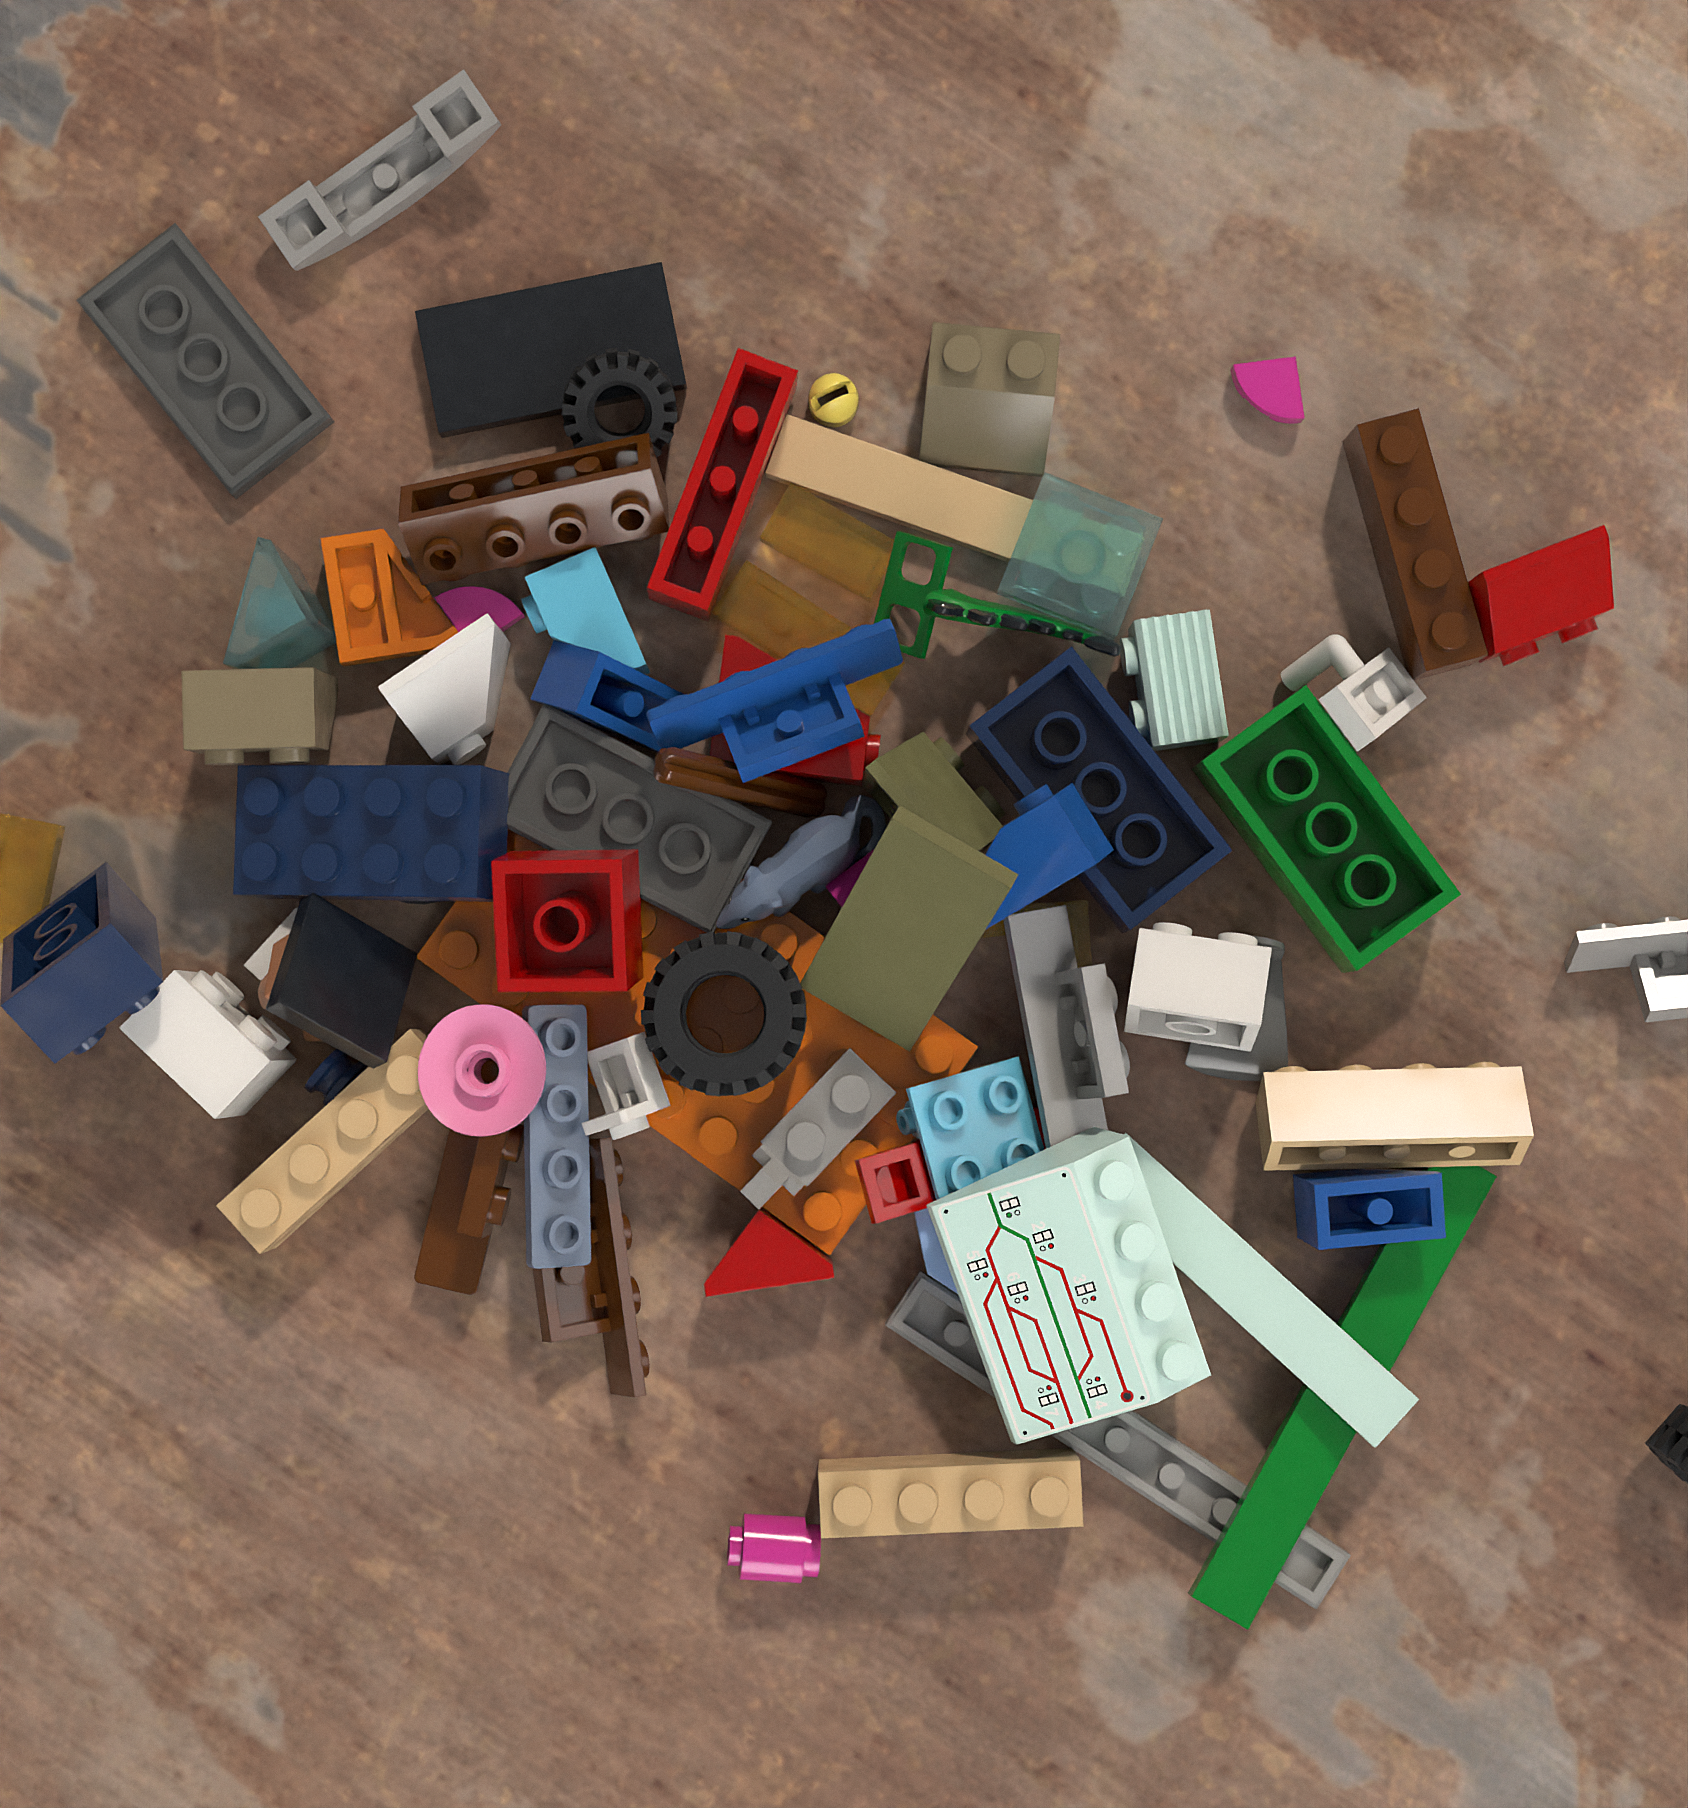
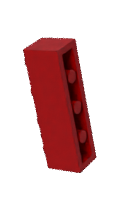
M737 348L647 585L649 600L707 622L709 621L784 419L797 389L798 370Z

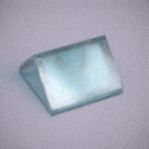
M258 537L223 664L231 669L293 668L336 643L334 626L298 564L271 540Z

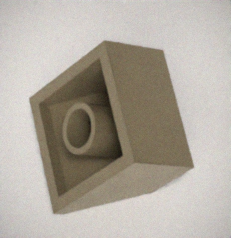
M933 322L919 461L943 468L1043 477L1055 399L1061 334Z
M314 667L181 671L183 750L204 754L205 765L244 764V752H269L270 763L310 762L309 751L328 750L338 697V678Z

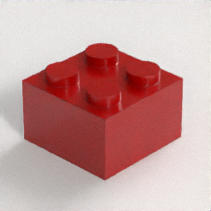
M638 849L510 851L491 861L498 992L628 991L644 978Z

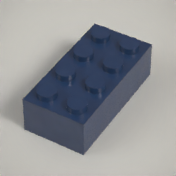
M1072 646L969 725L966 736L1017 801L1045 784L1055 794L1073 783L1114 849L1100 862L1080 873L1077 877L1121 933L1132 930L1233 851Z
M238 765L233 894L265 899H303L314 893L325 900L493 902L491 861L507 853L509 773L482 765Z

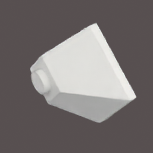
M488 613L378 686L386 700L431 759L440 765L445 764L449 760L454 765H460L471 759L485 748L486 743L482 738L494 730L511 643Z

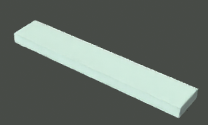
M1130 1137L1173 1264L1368 1443L1376 1448L1419 1399Z

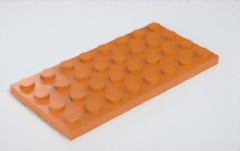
M508 829L507 853L510 851L547 850ZM640 898L644 978L628 991L498 992L493 902L456 901L417 954V959L479 1004L502 1007L516 1013L521 1018L523 1008L529 1005H584L587 1009L588 1052L645 1032V1027L641 1024V1010H644L645 1002L643 993L647 982L650 983L656 972L654 968L662 958L665 959L674 951V947L685 940L688 942L698 938L700 934H705L706 932ZM791 912L781 917L770 914L761 920L743 923L732 929L717 928L715 932H738L749 937H756L767 943L786 959L800 982L825 939L823 935ZM721 975L704 981L695 989L687 1005L686 1017L690 1032L703 1047L718 1053H732L747 1047L758 1036L763 1025L764 1008L758 992L751 984L736 976ZM803 989L806 1000L807 1022L801 1046L787 1068L763 1087L736 1096L718 1097L705 1095V1093L690 1090L680 1085L678 1080L670 1074L667 1075L658 1065L659 1061L653 1054L671 1106L646 1115L649 1126L739 1191L763 1167L752 1157L754 1152L762 1145L761 1140L849 1048L896 1092L808 1187L804 1185L793 1196L782 1185L762 1206L825 1253L831 1255L866 1206L854 1160L911 1142L914 1136L912 1134H902L896 1120L897 1112L904 1109L906 1102L909 1101L906 1089L959 1074L978 1046L935 1015H932L909 1052ZM588 1064V1082L597 1088Z

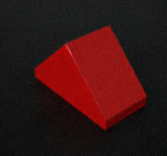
M761 1207L756 1211L707 1277L704 1283L705 1296L709 1297L834 1278L833 1259Z

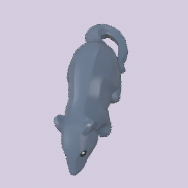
M858 794L851 797L845 803L841 816L827 815L819 817L799 827L790 834L789 840L772 858L764 860L758 868L754 866L749 867L744 880L735 887L728 904L721 911L716 922L717 928L732 929L743 923L761 920L770 914L776 917L784 916L801 899L803 893L809 890L817 894L824 891L826 885L875 849L886 828L882 807L873 798ZM863 816L870 818L871 839L859 850L860 823Z

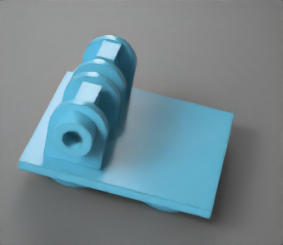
M1019 1056L907 1088L906 1092L909 1101L906 1102L904 1109L899 1110L896 1115L897 1124L902 1134H912L920 1139L936 1200L1044 1150Z

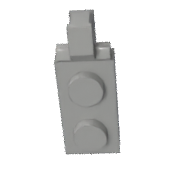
M849 1048L761 1140L762 1145L754 1152L752 1157L763 1167L740 1192L758 1209L782 1185L794 1196L804 1185L808 1187L896 1092Z

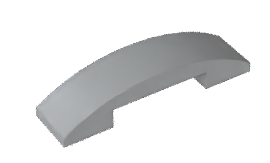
M464 69L414 104L412 107L417 113L416 116L318 186H315L308 180L258 216L295 271L342 250L409 208L456 171L497 131L501 123Z

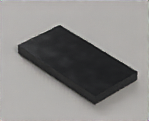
M662 262L415 311L438 432L442 438L562 414L563 394L565 386L570 380L571 373L577 366L581 367L586 362L587 357L594 353L597 356L604 354L606 349L617 348V352H628V349L639 351L640 356L646 359L652 358L658 363L659 369L663 373L666 372L674 392L687 389ZM622 385L611 386L598 396L594 408L641 399V396L630 387Z

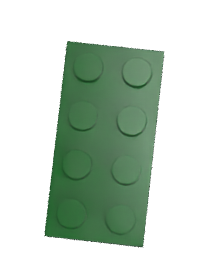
M1307 685L1192 768V771L1341 973L1358 971L1461 895Z

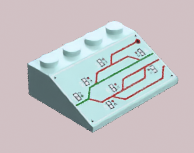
M1092 1127L926 1205L1010 1440L1014 1444H1021L1158 1403L1211 1376L1129 1136Z

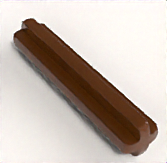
M675 747L662 748L655 756L656 764L653 769V776L659 783L807 818L811 816L818 817L825 809L824 801L827 796V790L821 783L777 772H771L743 783L737 766L732 761Z

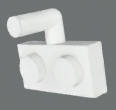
M1337 634L1325 638L1281 672L1284 684L1290 690L1298 691L1330 666L1335 668L1343 681L1318 700L1357 752L1379 737L1426 699V696L1390 648H1387L1364 665L1346 639Z

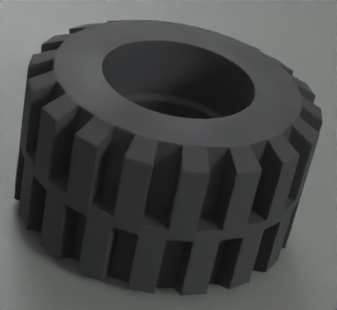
M709 932L700 934L698 938L688 942L685 940L674 947V951L668 957L662 958L654 968L656 972L650 983L647 982L643 993L645 1002L644 1010H641V1024L644 1025L647 1036L644 1039L649 1051L653 1052L659 1061L658 1065L667 1075L670 1074L678 1080L680 1085L711 1096L741 1095L763 1087L774 1080L795 1058L806 1029L805 995L798 976L791 965L767 943L756 937H749L738 932ZM721 975L736 976L751 984L758 992L764 1008L763 1025L758 1036L747 1047L732 1053H718L703 1047L690 1032L686 1017L687 1005L695 989L704 981Z

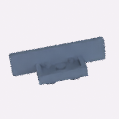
M529 1005L523 1008L522 1018L532 1027L542 1044L546 1060V1080L537 1105L527 1118L524 1119L526 1263L528 1267L535 1269L588 1265L591 1262L589 1135H585L581 1124L589 1121L587 1009L584 1005Z

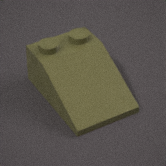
M921 732L878 757L865 768L863 787L882 807V810L890 819H892L901 805L979 852H982L992 844L1000 828L1003 827L998 820L1006 815L1000 804L985 787L981 785L973 791L959 775L958 771L965 765L954 749L942 737L932 742L924 732Z

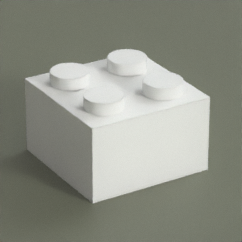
M1155 923L1153 930L1139 928L1124 1032L1251 1052L1261 1027L1272 948L1257 946L1258 940L1255 937L1241 933H1220L1218 940L1192 936L1191 928L1175 923Z
M174 970L159 985L160 991L155 999L139 1012L132 1014L119 1027L214 1119L245 1115L297 1060L285 1048L291 1042L285 1032L267 1017L262 1015L256 1020L243 1009L239 1003L245 996L230 980L219 972H215L210 976L202 970L199 972Z

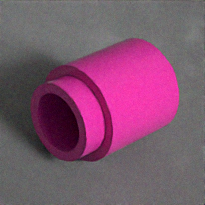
M743 1513L741 1526L729 1527L727 1566H739V1580L801 1583L802 1577H818L821 1556L820 1524H806L805 1517Z

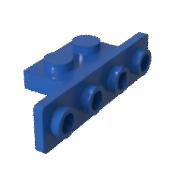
M884 619L871 625H860L851 629L843 636L811 648L797 649L789 653L785 658L757 669L737 672L726 678L723 682L697 692L672 697L663 705L646 712L660 749L670 747L682 749L724 733L742 782L745 783L865 736L846 685L898 666L903 662L895 628L890 619Z

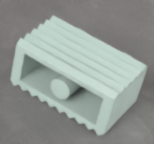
M1210 610L1134 620L1128 628L1129 637L1120 638V646L1122 647L1120 657L1124 675H1135L1138 700L1129 701V717L1132 724L1154 751L1221 742L1227 738L1229 734Z

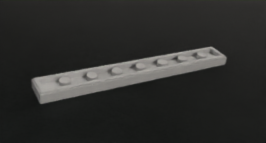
M919 1270L886 1320L885 1326L995 1398L959 1295ZM1133 1410L1051 1434L1214 1543H1216L1247 1487L1246 1484ZM1306 1524L1279 1572L1275 1583L1314 1609H1317L1351 1555Z

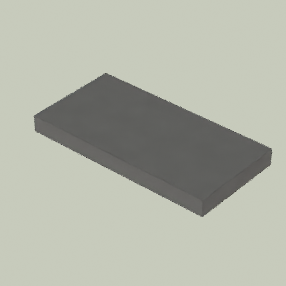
M176 223L76 300L235 499L239 498L335 422Z
M544 704L507 772L509 773L508 829L547 850L638 849L640 898L706 933H715L717 930L716 922L721 911L728 904L735 887L743 881L747 870L773 824L772 821L730 799L659 783L653 776L655 760L558 709Z

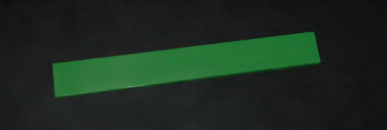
M1480 1166L1422 1168L1421 1171H1437L1442 1173L1446 1238L1380 1244L1337 1322V1325L1389 1372L1497 1178L1496 1175ZM1305 1384L1302 1385L1188 1591L1191 1597L1247 1630L1356 1434V1431Z

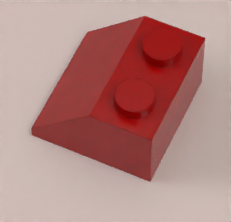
M1605 525L1485 570L1468 582L1488 655L1480 659L1479 663L1499 656L1504 667L1539 653L1536 641L1558 633L1561 643L1564 644L1598 630L1595 619L1614 609L1610 542Z

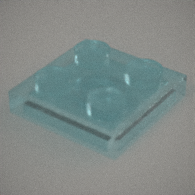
M1044 472L997 594L1115 640L1163 518Z

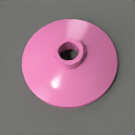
M493 1005L466 1006L444 1017L427 1036L418 1061L419 1088L428 1109L446 1127L469 1136L498 1135L520 1124L537 1105L546 1080L545 1054L535 1031L516 1013ZM492 1059L497 1063L499 1072L495 1081L487 1084L481 1077V1067L487 1060Z

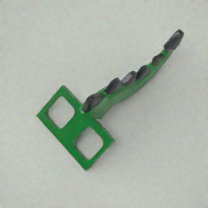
M896 531L874 623L890 619L892 608L896 604L916 610L919 613L920 623L915 642L910 647L899 643L902 653L925 659L935 618L937 617L980 626L1047 635L1081 643L1087 648L1113 657L1120 655L1122 647L1116 641L1103 635H1097L1078 626L1032 611L976 599L952 588L943 589L953 547L903 531ZM911 543L929 547L935 552L936 559L931 579L926 585L907 580L902 575L906 550Z

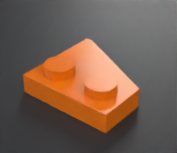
M384 529L320 538L339 662L343 667L427 654L458 633L425 585H421L418 575L408 564Z

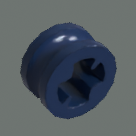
M336 1048L314 1071L304 1088L309 1093H314L315 1091L322 1093L324 1096L323 1105L326 1106L366 1070L368 1065L360 1061L352 1062L348 1058V1054Z

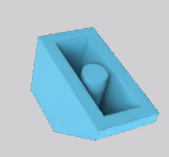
M596 547L525 577L532 595L521 600L536 634L548 630L553 641L556 640L599 651L645 675L650 673Z

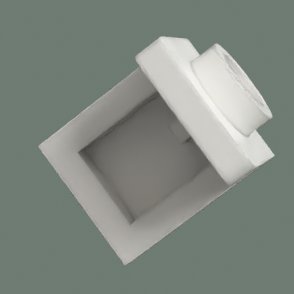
M645 1032L587 1052L588 1064L606 1114L581 1123L586 1136L609 1129L613 1140L631 1135L650 1127L646 1115L671 1106L656 1061L644 1039L647 1038Z

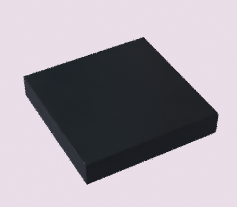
M311 893L299 902L266 1010L374 1069L388 1060L417 953L318 895Z

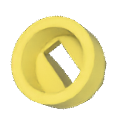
M837 373L823 375L810 388L808 395L810 412L814 419L824 426H843L853 419L858 409L859 396L857 388L844 375ZM844 387L847 389L848 394L837 397L823 406H820L817 400L839 388Z

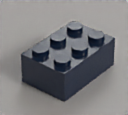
M107 862L3 939L0 1006L54 1064L71 1051L75 1055H80L92 1048L104 1036L107 1024L124 1011L128 1014H135L145 1008L158 995L160 991L159 985L163 983L156 917Z

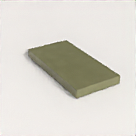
M900 805L800 982L802 989L910 1052L1019 874Z

